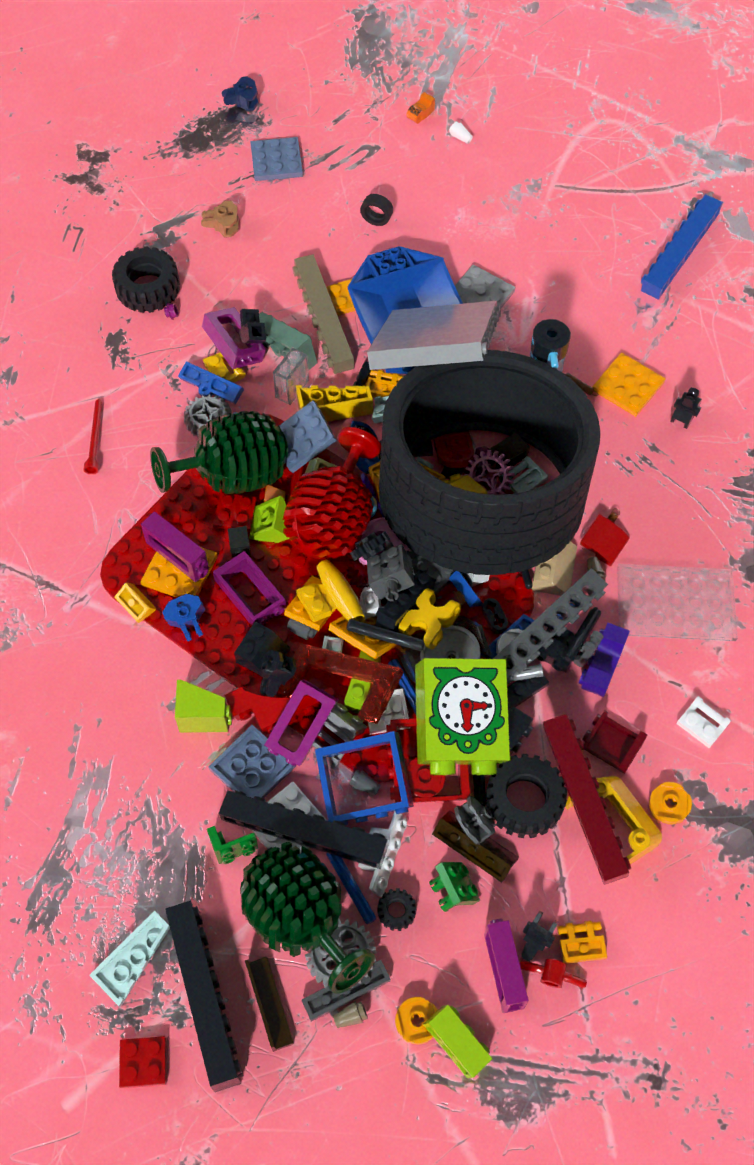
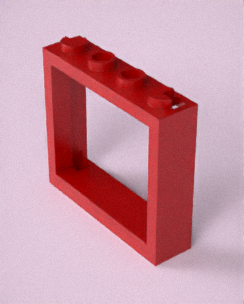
M417 719L390 720V725H386V733L397 732V728L417 727ZM387 746L388 758H392V766H389V779H393L394 787H390V799L397 803L401 802L391 746ZM458 764L460 794L434 795L426 798L413 796V803L467 800L470 797L468 764Z

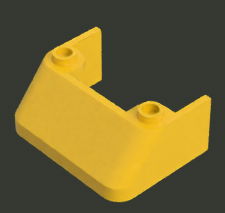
M607 776L597 778L599 797L608 798L632 830L628 837V844L634 852L626 856L631 865L658 847L662 841V834L619 777ZM570 796L566 802V809L573 806Z

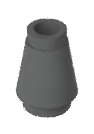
M356 769L349 782L354 789L373 795L377 794L381 786L365 771Z

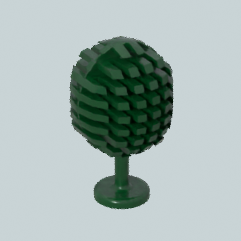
M257 411L229 413L228 415L218 416L217 419H211L207 421L206 426L203 425L199 428V440L194 448V457L168 462L165 453L160 447H152L150 450L152 473L161 493L170 490V473L193 468L197 469L203 480L207 478V482L214 491L220 492V489H222V492L226 494L252 492L255 489H262L266 485L274 484L276 480L283 476L285 459L288 457L287 439L280 426H275L276 423L265 413L263 415H260Z
M286 842L281 844V852L278 847H270L262 855L259 854L254 857L251 863L243 869V881L240 887L242 915H245L248 923L252 925L264 943L269 944V948L280 952V943H282V949L285 952L290 950V955L295 957L301 954V946L302 950L307 951L310 949V952L322 946L337 964L328 979V987L335 994L349 990L364 978L374 964L375 955L367 948L356 950L347 955L332 938L333 932L338 928L339 916L341 915V886L339 882H336V877L329 872L326 865L321 863L315 854H312L311 850L301 846L300 854V849L297 846L292 847V843Z

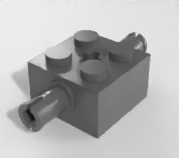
M386 541V547L383 543L385 549L382 550V553L367 559L368 583L379 600L386 598L388 601H394L393 595L395 600H397L398 592L415 585L412 559L402 544L394 547L392 542Z

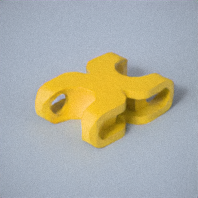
M426 588L416 600L418 610L408 611L401 620L399 633L411 636L415 631H426L424 635L425 647L433 650L443 638L442 627L448 628L452 626L460 613L461 606L459 602L450 600L442 607L433 606L436 601L434 591Z

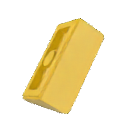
M125 583L115 595V599L138 623L156 610V607L134 584Z

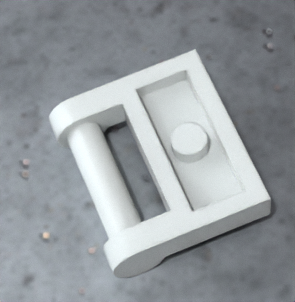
M698 696L676 724L710 749L732 720L728 717L724 718ZM699 708L718 722L720 726L717 728L695 710Z

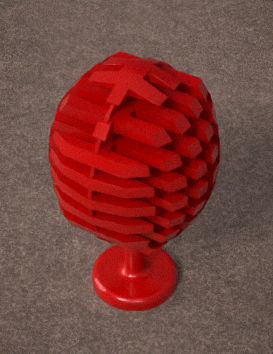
M345 427L339 432L338 441L349 452L343 467H322L316 471L303 474L295 485L294 491H292L283 515L286 528L283 529L286 537H290V541L294 544L293 546L307 557L327 560L345 556L356 549L355 543L361 540L373 509L370 499L372 498V493L366 488L363 481L354 475L353 470L359 457L367 459L377 457L381 451V443L372 434L359 428Z

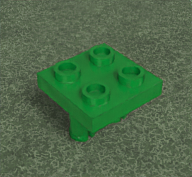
M441 862L435 866L439 876L431 879L429 883L430 885L434 884L431 888L436 893L442 888H446L448 895L438 901L439 905L444 904L441 906L444 912L449 911L454 906L473 905L480 901L478 889L472 883L469 871L462 862Z

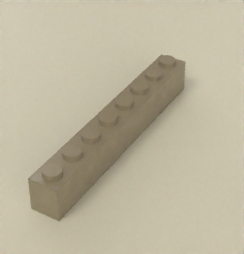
M314 254L294 259L293 274L295 277H298L297 284L299 289L303 291V301L308 304V314H312L313 327L318 330L316 331L317 338L323 343L321 347L323 354H327L328 367L332 368L334 374L354 369V357Z

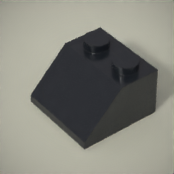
M254 622L234 652L236 663L260 675V661L265 653L269 650H274L282 653V656H286L290 647L271 629Z

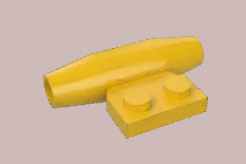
M323 560L317 565V571L322 584L313 583L296 590L298 598L313 622L331 616L336 609L348 621L353 619L363 622L365 619L357 595L344 575L329 560Z

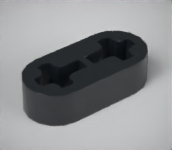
M487 598L483 602L482 613L491 631L496 634H502L507 629L508 620L499 602L494 598ZM488 605L494 607V613H492L491 609H487ZM496 618L499 623H502V627H499V625H495Z

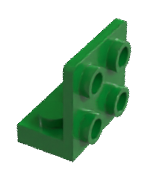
M215 826L207 828L209 839L219 864H229L236 857L241 855L249 856L258 849L255 833L225 844L221 831L217 832Z

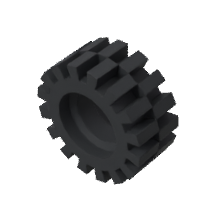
M396 888V891L390 889L388 893L385 892L382 898L379 899L377 908L379 921L384 924V927H389L392 931L394 929L401 931L402 928H408V925L413 923L416 916L415 899L413 900V896L411 894L408 895L406 890L400 891V888ZM400 902L404 905L405 913L401 917L390 915L388 908L392 903Z

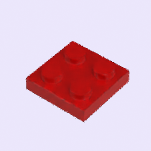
M220 493L213 528L228 530L229 528L247 526V532L250 533L257 497Z
M166 1037L121 1039L119 1088L166 1085Z

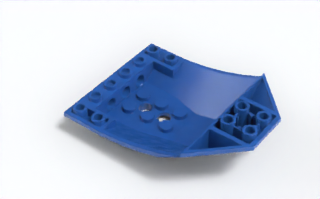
M401 246L368 255L347 286L352 303L370 344L375 340L392 310L463 304L443 257ZM417 366L388 368L384 370L386 373L407 374Z

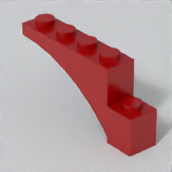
M243 687L224 695L235 719L244 721L252 716L251 714L254 713L261 730L269 734L272 732L290 698L261 696L248 692ZM332 687L324 690L338 699ZM309 695L304 696L288 725L296 722L297 718L302 715L309 716L315 713L316 709L322 706L321 702Z

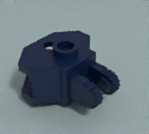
M248 76L241 77L236 84H233V88H227L222 91L225 105L236 104L237 107H241L246 111H253L259 104L255 81Z

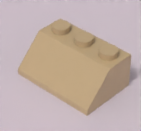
M570 541L560 553L535 567L532 583L533 591L562 596L571 587L577 546Z

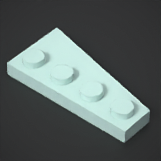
M154 911L89 975L119 1007L124 1003L169 931L170 926Z

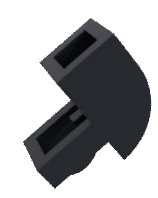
M241 309V329L239 333L242 342L260 344L265 342V323H260L259 309Z

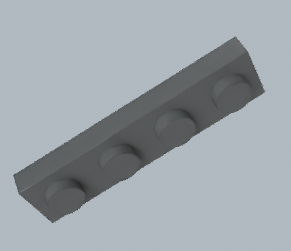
M379 960L373 964V970H369L368 978L364 977L361 980V984L357 983L353 988L339 994L333 993L327 986L301 1001L312 1022L390 982L391 979L382 961Z

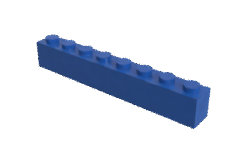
M706 194L701 200L698 199L694 207L695 209H691L687 220H683L680 230L675 231L672 241H668L664 252H660L657 262L652 263L648 275L645 274L641 280L642 292L658 300L719 215L723 202Z

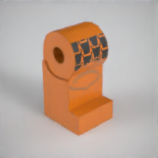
M423 92L420 95V99L408 109L407 118L419 124L435 110V98Z

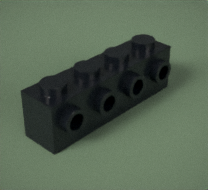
M420 570L414 576V586L398 592L397 600L393 596L394 601H387L385 606H380L376 613L377 620L375 626L397 632L399 624L406 613L410 610H418L416 600L426 588L433 590L436 579Z

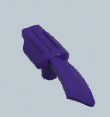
M365 473L361 474L363 483L376 499L377 507L382 517H384L382 507L370 480Z

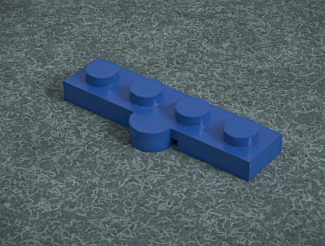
M187 361L178 375L181 380L198 387L201 396L202 394L205 397H208L209 394L211 396L217 395L235 405L244 391L243 387Z

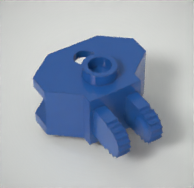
M185 594L167 603L162 613L170 626L181 628L187 641L192 640V636L188 631L191 627H195L199 637L203 635L199 619L205 608L199 596Z

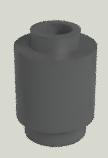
M291 618L287 625V628L292 633L305 640L313 639L317 633V630Z

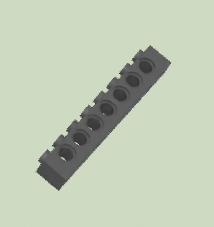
M592 568L493 658L506 659V663L509 664L511 669H506L507 685L514 679L512 675L516 671L520 674L528 666L526 662L529 659L534 661L541 654L539 650L542 647L548 648L554 642L552 638L556 634L558 636L563 634L567 630L565 626L569 622L573 624L580 617L578 615L580 611L586 612L593 605L591 601L594 598L598 601L606 593L604 589L608 584ZM582 590H585L588 595H585ZM570 602L574 603L576 607L571 606ZM557 614H560L563 617V620L559 619L557 617ZM543 626H547L550 632L546 631ZM530 638L535 639L537 644L532 643ZM517 650L521 651L524 657L519 656Z

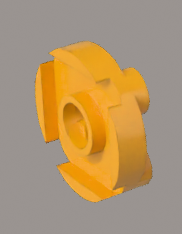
M664 782L652 791L649 798V807L653 818L666 824H677L683 822L689 815L692 808V799L680 784ZM670 798L673 803H676V806L670 808L665 802Z
M412 997L401 1004L395 1016V1026L398 1034L405 1042L420 1045L429 1042L433 1038L423 1024L437 1011L436 1006L422 997ZM414 1015L424 1019L420 1027L411 1023V1020H414Z

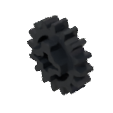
M386 531L378 536L373 532L355 543L357 549L350 552V555L354 561L362 556L364 560H367L385 549L383 543L390 538Z

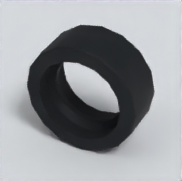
M370 194L364 199L360 207V213L368 223L375 226H383L390 220L393 206L386 197L379 194ZM369 206L378 207L384 214L374 212Z

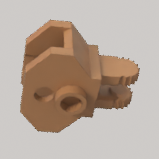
M223 201L218 207H214V210L203 211L201 226L204 228H215V231H219L224 237H232L238 232L239 216L237 215V206L232 201Z

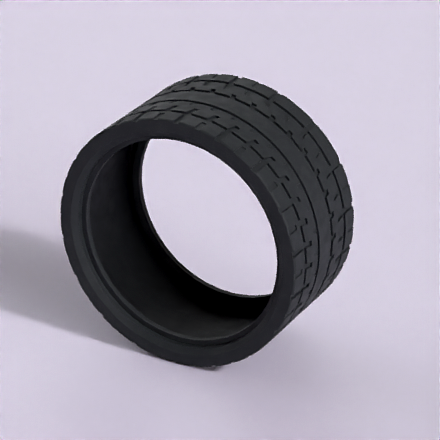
M488 350L483 361L415 367L406 376H403L392 389L383 412L379 500L385 520H387L389 527L401 542L406 544L413 552L432 563L458 572L476 575H503L524 571L550 560L566 547V544L570 543L581 524L600 445V425L597 413L587 395L574 381L550 365L525 355L507 351ZM483 430L509 436L517 433L525 442L541 451L554 464L560 475L549 483L526 492L504 495L482 494L463 490L441 481L425 470L412 454L432 439L453 432Z

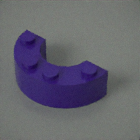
M608 622L605 630L600 629V633H602L604 638L598 645L595 655H592L588 660L587 665L589 668L584 669V672H582L579 684L582 685L581 689L601 697L605 696L628 638L629 630Z

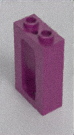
M235 307L204 314L202 328L232 369L263 361L266 349L262 343H245L248 348L240 349L222 326V324L230 323L240 336V314Z
M155 511L141 523L146 543L194 582L207 575L209 566L206 553L196 543Z
M245 551L213 571L216 583L251 626L254 622L265 626L271 618L279 616L285 611V599ZM240 572H244L271 604L257 615L229 582L230 578Z
M305 679L301 680L264 744L268 747L267 750L276 756L282 755L286 758L285 761L293 766L302 765L339 699ZM304 695H309L320 701L322 706L297 751L293 752L282 746L279 740Z
M492 920L486 927L484 937L502 1013L522 1010L526 1007L529 1000L509 920Z

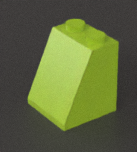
M177 680L175 720L179 732H228V725H232V713H230V705L226 704L225 698L186 681Z

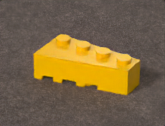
M295 385L299 410L314 400L327 422L373 414V399L369 386H345V388L329 386V388H318V385H311V388H302V385Z

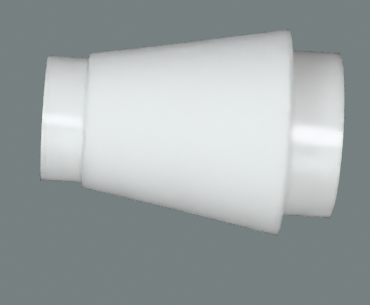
M456 121L449 130L451 136L466 144H469L473 139L471 133L461 122Z

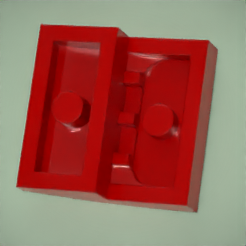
M599 514L582 538L580 545L596 553L595 557L600 561L612 566L630 537L612 521Z

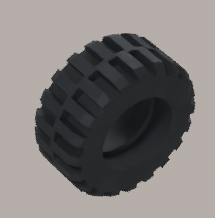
M143 246L140 249L137 247L133 251L125 252L124 256L121 255L118 262L116 261L113 266L112 280L117 298L125 307H129L133 311L138 310L141 313L148 311L151 313L157 309L158 311L162 310L167 303L171 304V300L174 301L179 293L180 281L176 262L171 255H167V252L163 250L159 251L158 248H149L148 246ZM146 275L159 277L148 284L134 282L136 279Z
M522 754L521 758H518L517 755L511 756L510 761L501 763L499 768L497 767V774L491 775L486 790V807L491 811L492 819H496V826L500 829L505 827L507 829L506 833L511 836L513 832L518 834V838H524L525 835L535 838L538 833L541 835L546 834L549 828L553 829L556 826L566 806L567 788L564 787L565 783L562 776H558L560 771L557 767H550L551 762L547 759L544 762L539 760L540 756L534 755L533 758L528 757V754ZM518 781L534 783L544 793L545 804L542 808L535 811H522L513 806L506 795L508 787Z

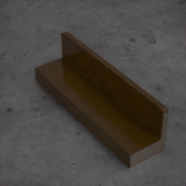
M448 811L440 819L432 833L433 836L501 883L519 859L518 856L490 837L480 844H475L466 835L455 813L452 811Z
M267 957L250 963L248 960H245L272 1051L274 1052L293 1045L294 1042Z

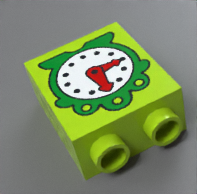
M422 659L415 665L418 764H430V775L456 774V764H471L472 775L497 774V764L510 761L506 659Z

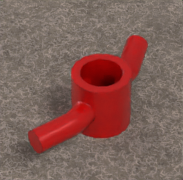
M545 959L544 966L520 961L521 970L542 974L540 982L544 985L562 988L563 981L581 988H585L587 985V980L566 973V964L561 961Z

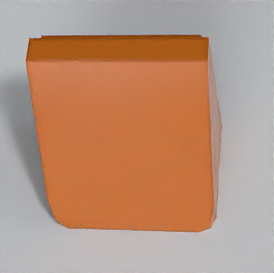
M266 485L264 502L278 496H282L285 501L286 492Z

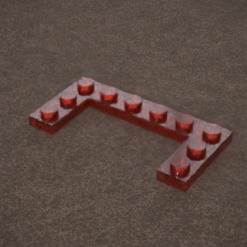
M300 643L293 656L296 659V672L285 685H280L276 696L291 698L299 682L305 679L310 668L369 682L373 686L357 716L360 720L378 724L404 672L399 667Z

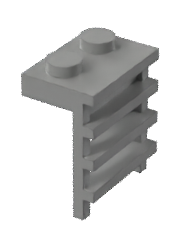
M337 703L325 726L345 742L353 741L356 736L363 734L368 726L363 723L360 717L349 713L344 705ZM322 730L319 736L330 745L340 744ZM318 740L313 745L317 749L325 747ZM344 754L328 757L333 761L332 769L337 767Z

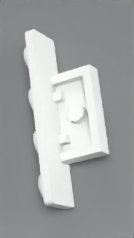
M394 811L389 829L371 827L369 832L372 835L373 833L382 834L385 836V839H388L389 846L381 870L361 863L358 865L362 870L374 871L369 890L379 897L383 896L388 886V879L394 867V861L400 849L404 831L407 828L408 819L403 814H396V811Z

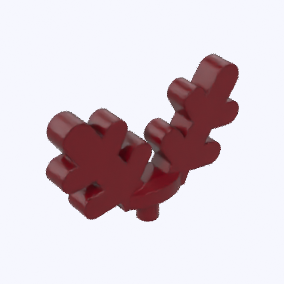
M348 567L346 578L351 579L350 585H356V587L361 588V592L364 587H369L368 576L364 578L366 583H361L363 576H357L359 570L356 569L354 571L352 567Z

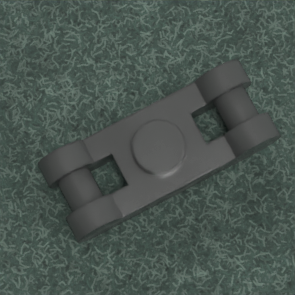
M598 631L592 632L590 641L585 642L580 649L581 653L573 661L577 666L584 667L604 638L602 633Z

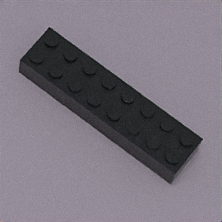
M191 900L165 908L209 1084L216 1093L241 1084L240 1077L244 1075L238 1059L235 1060L234 1055L238 1053L232 1036L229 1037L228 1032L232 1031L229 1019L226 1014L222 1013V1010H225L226 1007L223 996L216 990V988H220V984L215 970H211V967L214 966L209 948H205L209 943L204 928L200 927L203 924L202 916L198 906L194 907Z

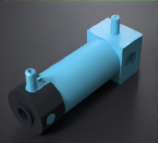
M555 319L539 322L533 329L530 357L562 372L570 342L571 332L563 322Z

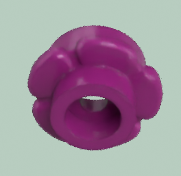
M167 303L164 308L167 318L170 317L171 320H174L175 317H178V309L175 303Z

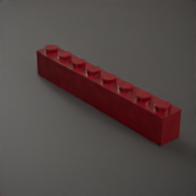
M567 714L544 721L543 729L603 884L606 885L628 877L629 870L631 869L630 862L627 857L623 858L621 849H623L622 842L619 836L615 837L612 830L615 829L611 816L607 817L605 799L603 796L599 797L597 792L599 784L596 777H592L589 770L592 767L588 757L584 758L582 754L584 747L581 739L575 736L576 726L573 719L569 720Z

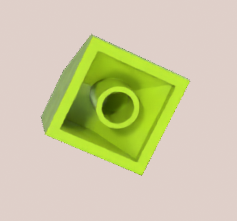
M282 496L275 497L255 507L249 536L251 540L279 543L290 539L283 532V529L286 528L283 520L286 503Z

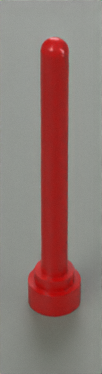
M100 399L95 401L89 458L84 462L83 470L87 474H96L99 469L96 453L102 401Z

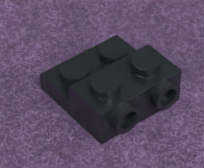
M568 629L560 636L556 634L552 638L554 642L548 648L542 647L539 650L541 654L537 659L546 661L554 669L567 673L573 661L570 663L566 662L563 659V654L576 634Z

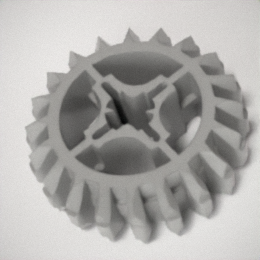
M202 394L200 399L195 397V402L190 401L189 406H186L184 423L187 430L191 431L193 436L197 435L199 438V428L203 425L206 426L207 421L217 419L218 416L228 415L232 413L228 402H225L223 398L219 399L217 395L212 397L211 394L205 397Z

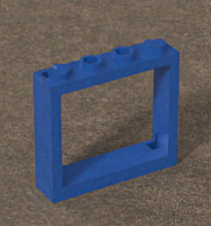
M388 732L315 749L328 821H340L347 826L348 821L356 820V823L368 821L370 816H376V819L388 817V812L396 811V814L408 812V808L414 807L398 732ZM390 743L401 802L337 815L327 758Z

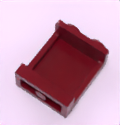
M604 710L602 715L597 714L592 723L594 725L592 731L587 730L582 739L585 742L583 747L587 752L625 774L648 735L642 731L639 734L634 733L607 717L608 712Z

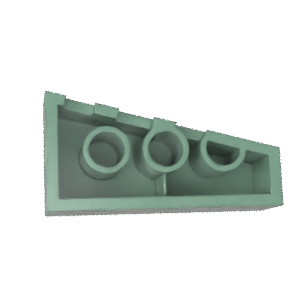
M264 312L259 314L260 323H265L266 341L262 345L267 349L271 347L272 351L279 358L281 356L285 357L288 360L287 364L291 367L297 366L299 373L302 375L317 364L312 339L309 335L286 325L283 321L275 319L272 315Z

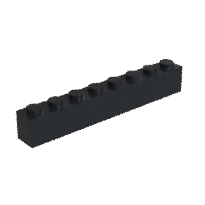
M238 790L234 792L227 791L218 813L222 821L380 870L389 846L388 839H385V836L382 834L373 833L372 835L366 833L360 827L349 828L340 821L334 820L330 822L317 814L310 816L297 808L290 810L277 802L273 804L267 803L261 797L254 796V798H251Z

